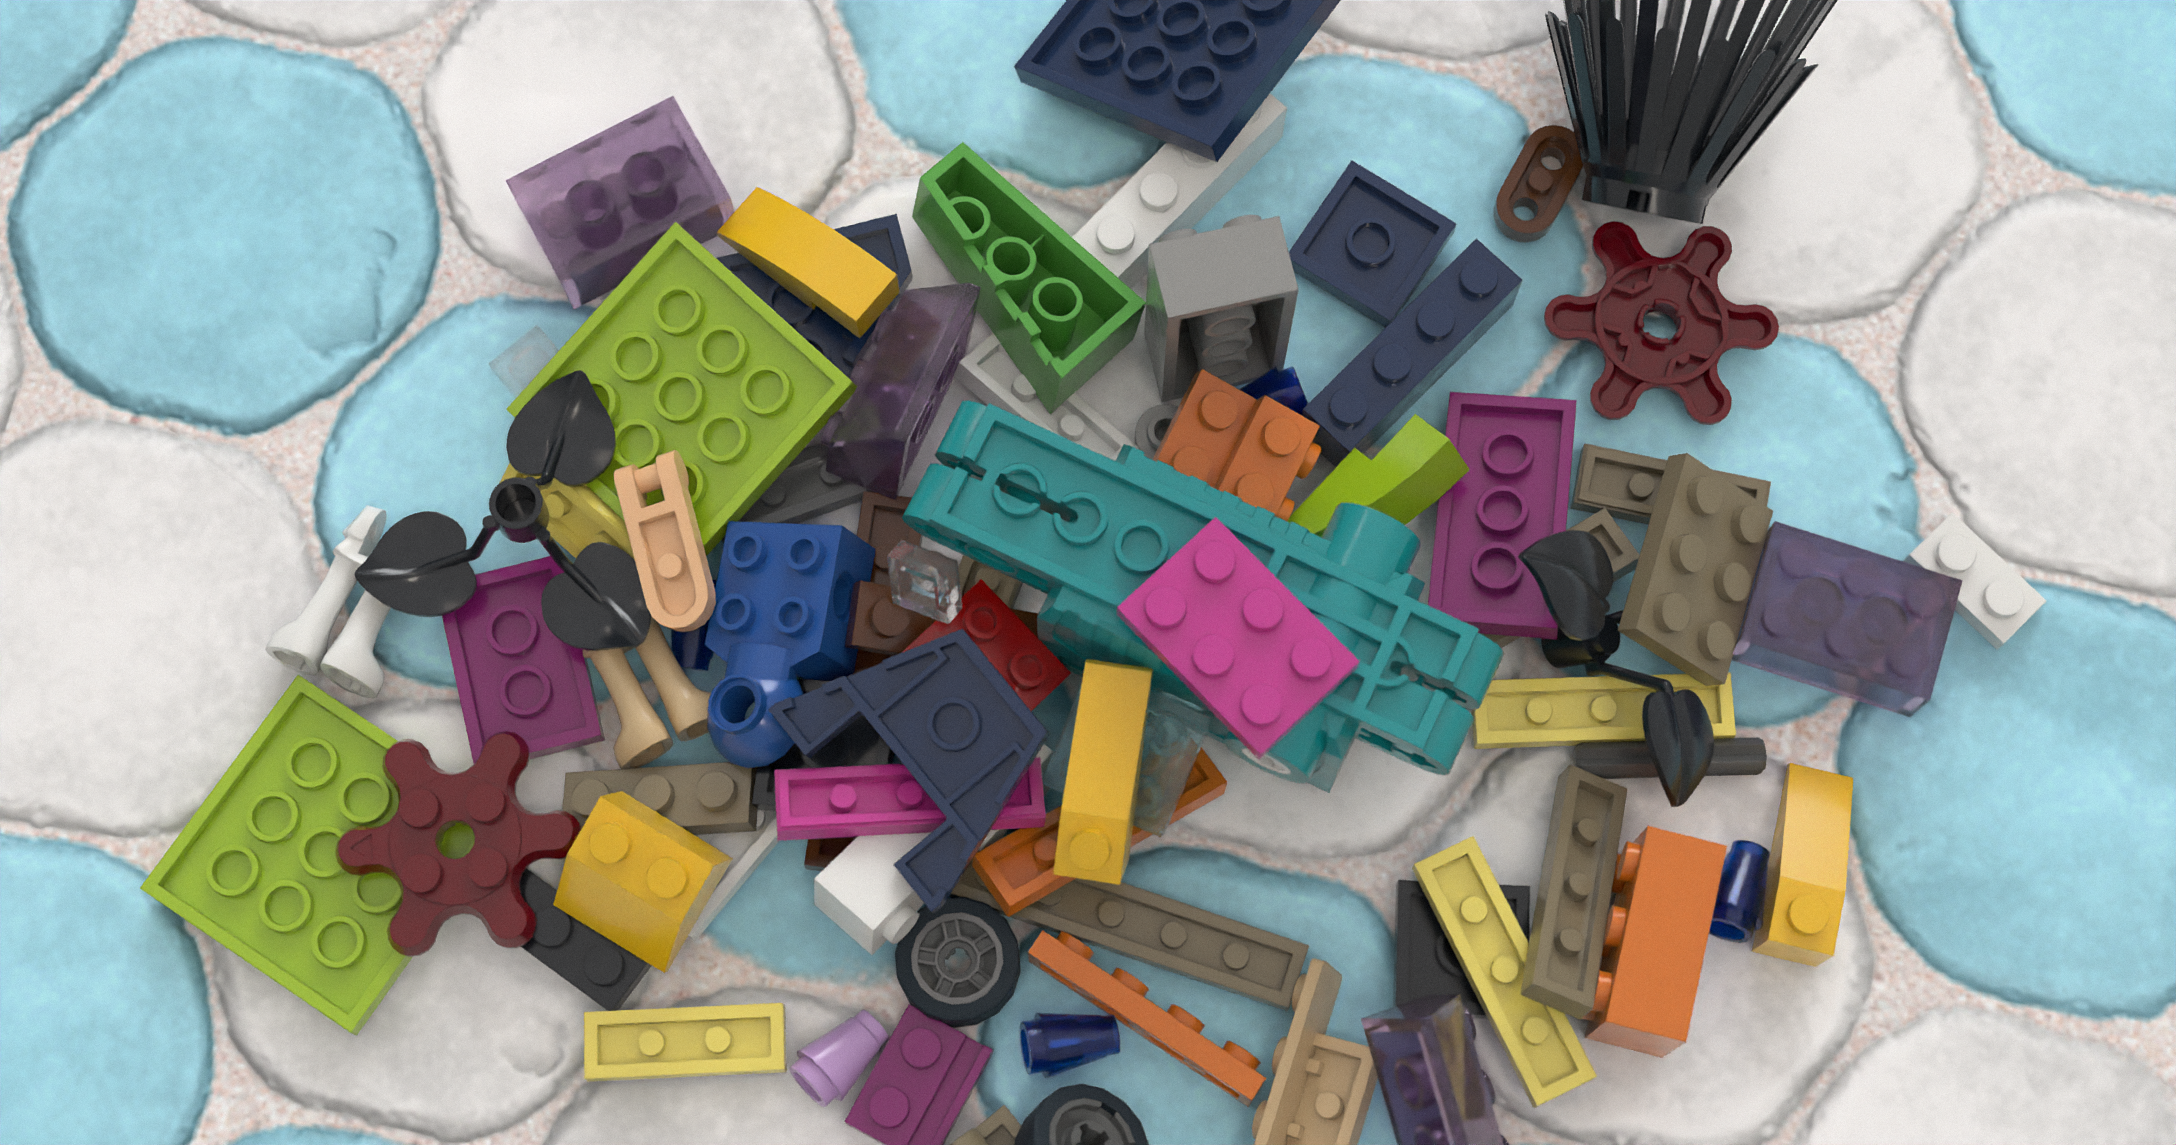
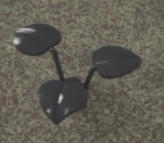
M579 370L552 382L538 392L515 417L507 436V454L512 467L520 474L529 477L525 479L518 477L509 478L494 488L489 499L491 515L483 518V528L471 548L467 549L466 534L454 519L438 512L423 511L414 513L395 523L383 535L365 562L355 571V578L359 584L384 605L405 614L418 617H437L452 613L463 607L474 596L477 589L476 575L468 562L478 559L494 532L500 530L507 539L517 543H527L537 539L555 563L564 571L553 577L546 584L541 598L543 618L549 630L556 638L573 648L587 651L636 648L644 643L649 632L652 616L645 602L635 560L625 551L614 545L597 542L585 547L573 564L546 529L549 523V510L540 491L548 489L552 484L553 478L570 487L588 484L606 471L615 454L616 435L611 418L597 397L587 375ZM531 476H541V478L535 479Z
M1570 530L1554 533L1536 541L1518 555V558L1535 578L1547 608L1558 625L1557 640L1541 638L1542 650L1547 661L1555 668L1585 665L1588 676L1605 675L1657 691L1648 694L1643 703L1642 722L1644 735L1659 780L1671 807L1683 805L1707 773L1714 751L1713 729L1702 701L1696 693L1689 689L1678 690L1674 693L1671 682L1666 679L1605 663L1611 654L1615 653L1619 648L1620 632L1618 631L1617 624H1620L1623 610L1606 615L1610 610V604L1606 597L1613 585V569L1606 550L1595 536L1581 530Z

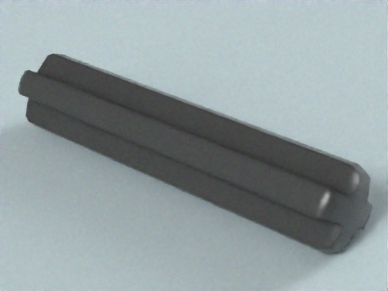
M1758 737L1714 739L1713 756L1705 776L1758 775L1762 773L1766 768L1767 762L1764 741ZM1646 741L1579 743L1573 751V766L1604 779L1658 777Z

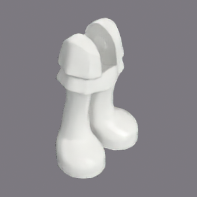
M367 505L343 530L342 533L345 539L332 551L335 558L326 577L307 606L295 621L285 624L273 633L266 645L265 651L276 661L300 673L316 676L321 668L326 677L341 688L356 695L374 699L377 698L383 686L385 676L373 655V649L377 635L391 608L364 590L341 633L327 651L331 630L357 583L355 571L375 549L385 527L386 511Z

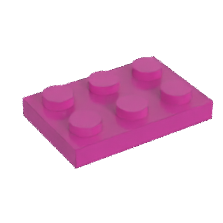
M1216 517L1117 607V615L1258 760L1358 668L1360 662Z

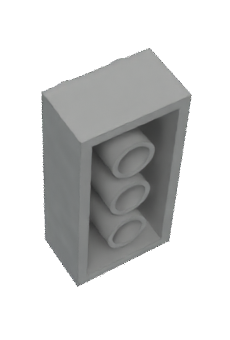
M1244 215L1226 222L1221 229L1198 234L1194 229H1179L1163 235L1158 242L1149 244L1144 335L1161 402L1183 398L1195 373L1201 369L1232 386L1283 375L1299 289L1279 216L1262 220L1258 215Z

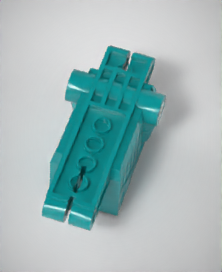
M969 400L962 401L935 453V457L943 465L931 463L928 466L902 519L909 527L930 540L1048 594L1037 616L1038 640L1070 672L1083 677L1087 659L1153 669L1149 709L1224 743L1235 755L1267 773L1296 783H1309L1330 793L1355 738L1425 771L1439 775L1450 773L1474 721L1473 715L1466 709L1476 710L1480 708L1504 656V651L1491 639L1478 633V628L1419 601L1425 582L1408 574L1421 547L1420 539L1412 530L1390 516L1372 508L1354 503H1340L1336 506L1322 537L1310 533L1305 527L1292 521L1291 523L1276 517L1274 513L1259 506L1256 508L1247 504L1241 498L1226 491L1221 492L1211 487L1207 482L1192 475L1190 477L1184 475L1159 460L1156 462L1144 456L1145 452L1135 447L1123 444L1114 461L990 403L988 406ZM1215 517L1360 661L1358 668L1260 760L1117 615V607Z

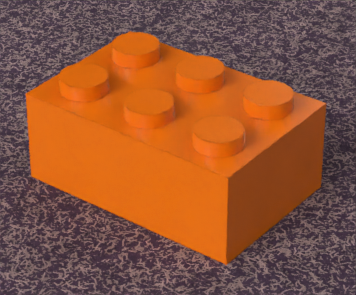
M1647 826L1633 842L1626 841L1622 854H1617L1612 892L1616 893L1614 905H1612L1607 917L1594 1006L1582 1018L1589 1020L1585 1038L1660 1058L1686 1043L1725 859L1726 845Z

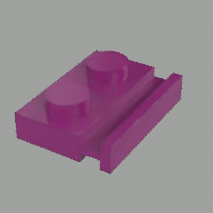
M908 1004L844 1122L883 1145H944L994 1053L993 1049L976 1042L964 1033L941 1021L928 1018L920 1010Z

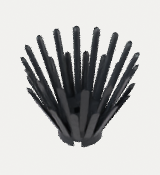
M1563 0L1566 21H1559L1553 12L1548 11V14H1545L1546 23L1580 158L1586 174L1582 200L1703 224L1706 207L1710 198L1719 190L1818 67L1819 64L1805 66L1806 59L1798 58L1838 0H1791L1775 29L1774 27L1788 0H1770L1745 51L1744 48L1765 0H1745L1728 41L1726 37L1739 0H1720L1700 60L1698 52L1712 0L1691 1L1677 58L1676 52L1686 0H1667L1663 27L1657 32V35L1656 26L1659 0H1640L1638 24V0H1620V21L1616 19L1615 0Z

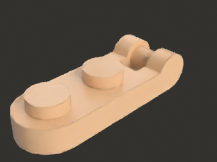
M673 450L656 456L655 464L640 469L635 464L616 469L614 471V481L647 608L651 616L662 626L678 632L694 631L703 626L712 616L716 604V595L688 489L689 478L684 461L679 452ZM662 488L665 501L647 506V493Z

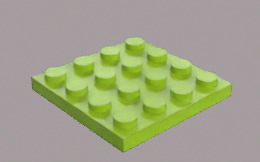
M675 222L506 410L516 417L521 409L546 386L570 373L579 370L583 371L610 416L616 435L615 454L611 464L603 474L586 485L624 520L614 481V471L631 464H635L640 469L655 464L656 456L677 450L687 469L689 478L688 489L707 556L726 535L728 522L739 521L859 387ZM662 488L647 493V506L665 501Z
M297 675L144 881L140 889L332 1021L357 1036L413 957L401 955L392 948L388 941L387 929L389 922L401 904L402 892L398 882L392 876L385 873H371L364 876L352 875L343 870L339 865L335 851L340 837L349 829L359 826H381L390 821L395 815L399 805L398 792L393 783L385 776L382 767L383 757L387 749L398 741L300 675ZM456 823L455 826L450 827L443 834L441 842H439L443 855L451 859L464 857L474 846V832L470 826L462 825L461 823Z

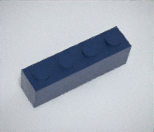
M1476 238L1303 408L1302 416L1320 426L1312 441L1321 446L1320 453L1335 467L1339 465L1354 447L1364 454L1513 306L1523 280Z

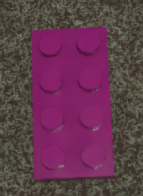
M1450 392L1445 436L1450 439L1470 470L1438 501L1428 606L1478 628V633L1557 640L1558 625L1547 608L1535 578L1518 558V555L1536 541L1548 535L1566 531L1577 400Z

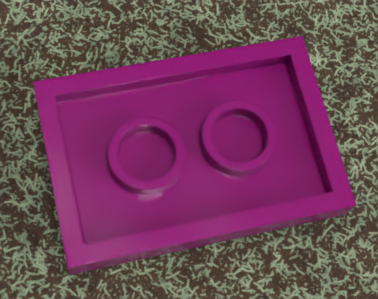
M551 556L476 574L477 589L474 596L463 607L442 616L473 764H475L480 756L483 744L490 736L497 732L509 731L522 737L529 747L530 759L605 741L587 658L583 657L582 649L573 648L556 638L549 630L542 615L541 598L546 584L553 577L564 572Z

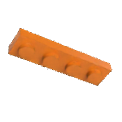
M1191 733L1141 761L1131 847L1225 793L1226 779ZM1062 805L1045 814L1044 827L1020 828L977 852L973 857L972 867L1007 917L1076 879L1053 875Z
M1042 930L1028 951V959L1031 964L1247 1107L1250 1106L1266 1080V1077L1256 1071L1260 1065V1061L1231 1041H1227L1223 1048H1220L1200 1034L1205 1025L1179 1006L1171 1004L1167 1012L1145 998L1149 988L1128 972L1116 967L1112 975L1108 974L1089 961L1094 952L1070 934L1061 931L1055 939Z

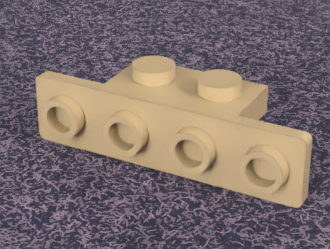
M1313 958L1307 974H1302L1295 984L1292 995V1009L1295 1013L1288 1036L1280 1039L1274 1051L1272 1072L1275 1078L1268 1100L1260 1103L1254 1115L1252 1124V1135L1255 1139L1254 1145H1358L1385 1055L1376 1048L1325 1035L1342 981V974L1326 961Z

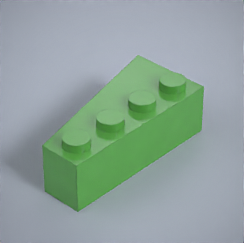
M964 142L959 144L920 177L912 218L991 331L1000 341L1021 374H1024L1036 391L1035 394L1042 404L1052 414L1134 339L1146 302Z

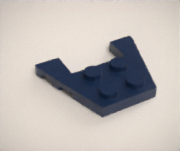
M963 629L883 660V663L851 676H842L822 684V687L795 698L789 697L779 701L768 709L804 755L810 758L863 714L946 816V821L893 864L931 912H937L943 907L1050 735L1048 730Z

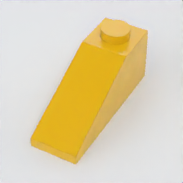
M1087 659L1085 662L1061 807L1053 875L1121 884L1130 856L1153 669Z
M1793 763L1787 765L1752 952L1813 967L1819 966L1834 956L1846 892L1853 792L1852 777Z

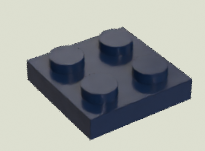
M1351 160L1290 249L1289 255L1295 273L1386 328L1400 314L1453 235L1457 223Z

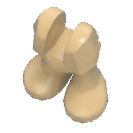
M651 617V625L646 640L636 647V650L657 688L680 741L696 739L708 733L707 708L711 692L699 690L686 676L671 651L659 623ZM634 648L600 651L583 650V657L592 660L617 709L621 730L613 750L620 769L639 768L669 751L673 746L672 738L663 721L653 709L624 654Z

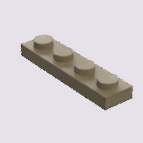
M1570 764L1558 776L1520 995L1581 1020L1594 1006L1628 789Z

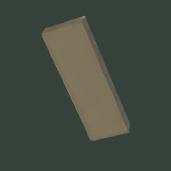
M1584 443L1580 453L1570 509L1595 514L1605 508L1611 517L1649 525L1667 460ZM1713 470L1767 506L1771 481Z

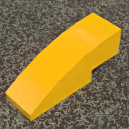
M759 187L753 190L717 231L720 239L813 310L818 306L858 338H861L900 293L898 277L895 272L831 227Z

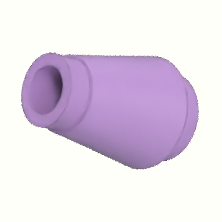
M861 1010L854 1017L849 1018L798 1050L797 1056L799 1059L789 1067L790 1073L800 1087L820 1106L826 1107L833 1099L842 1101L880 1050V1046L889 1039L888 1034L870 1013Z

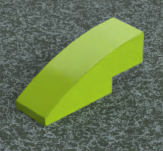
M1414 414L1372 460L1354 447L1295 510L1287 522L1291 523L1292 521L1307 528L1310 533L1322 537L1336 506L1340 503H1354L1382 512L1406 525L1440 499L1470 469L1450 439Z

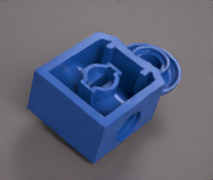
M728 522L715 587L716 604L713 614L709 619L705 646L727 663L725 677L712 690L708 701L707 729L715 749L729 763L745 768L767 766L784 756L795 742L768 709L779 701L804 694L796 677L832 681L854 673L858 649L845 647L853 584L858 581L870 582L876 549L843 525ZM755 702L752 714L745 720L748 708Z

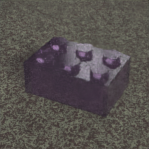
M674 96L505 180L521 215L573 310L615 289L675 222L696 241L703 244L718 236L717 231L735 212L729 193Z
M1775 521L1768 529L1732 660L1911 717L1931 699L1963 580Z

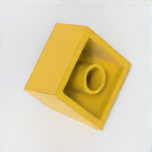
M618 791L600 796L567 853L553 905L663 973H666L733 858L623 791Z

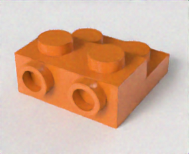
M1201 369L1195 373L1152 460L1166 463L1189 477L1192 475L1207 482L1211 487L1221 492H1229L1241 498L1247 504L1256 508L1259 506L1274 513L1276 517L1288 521L1295 502L1287 498L1286 495L1295 476L1302 480L1305 479L1319 458L1321 446L1312 441L1320 426L1266 395L1257 400Z

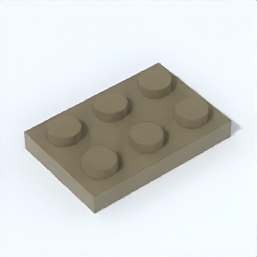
M1684 453L1669 456L1618 631L1705 686L1725 684L1773 510L1690 454Z

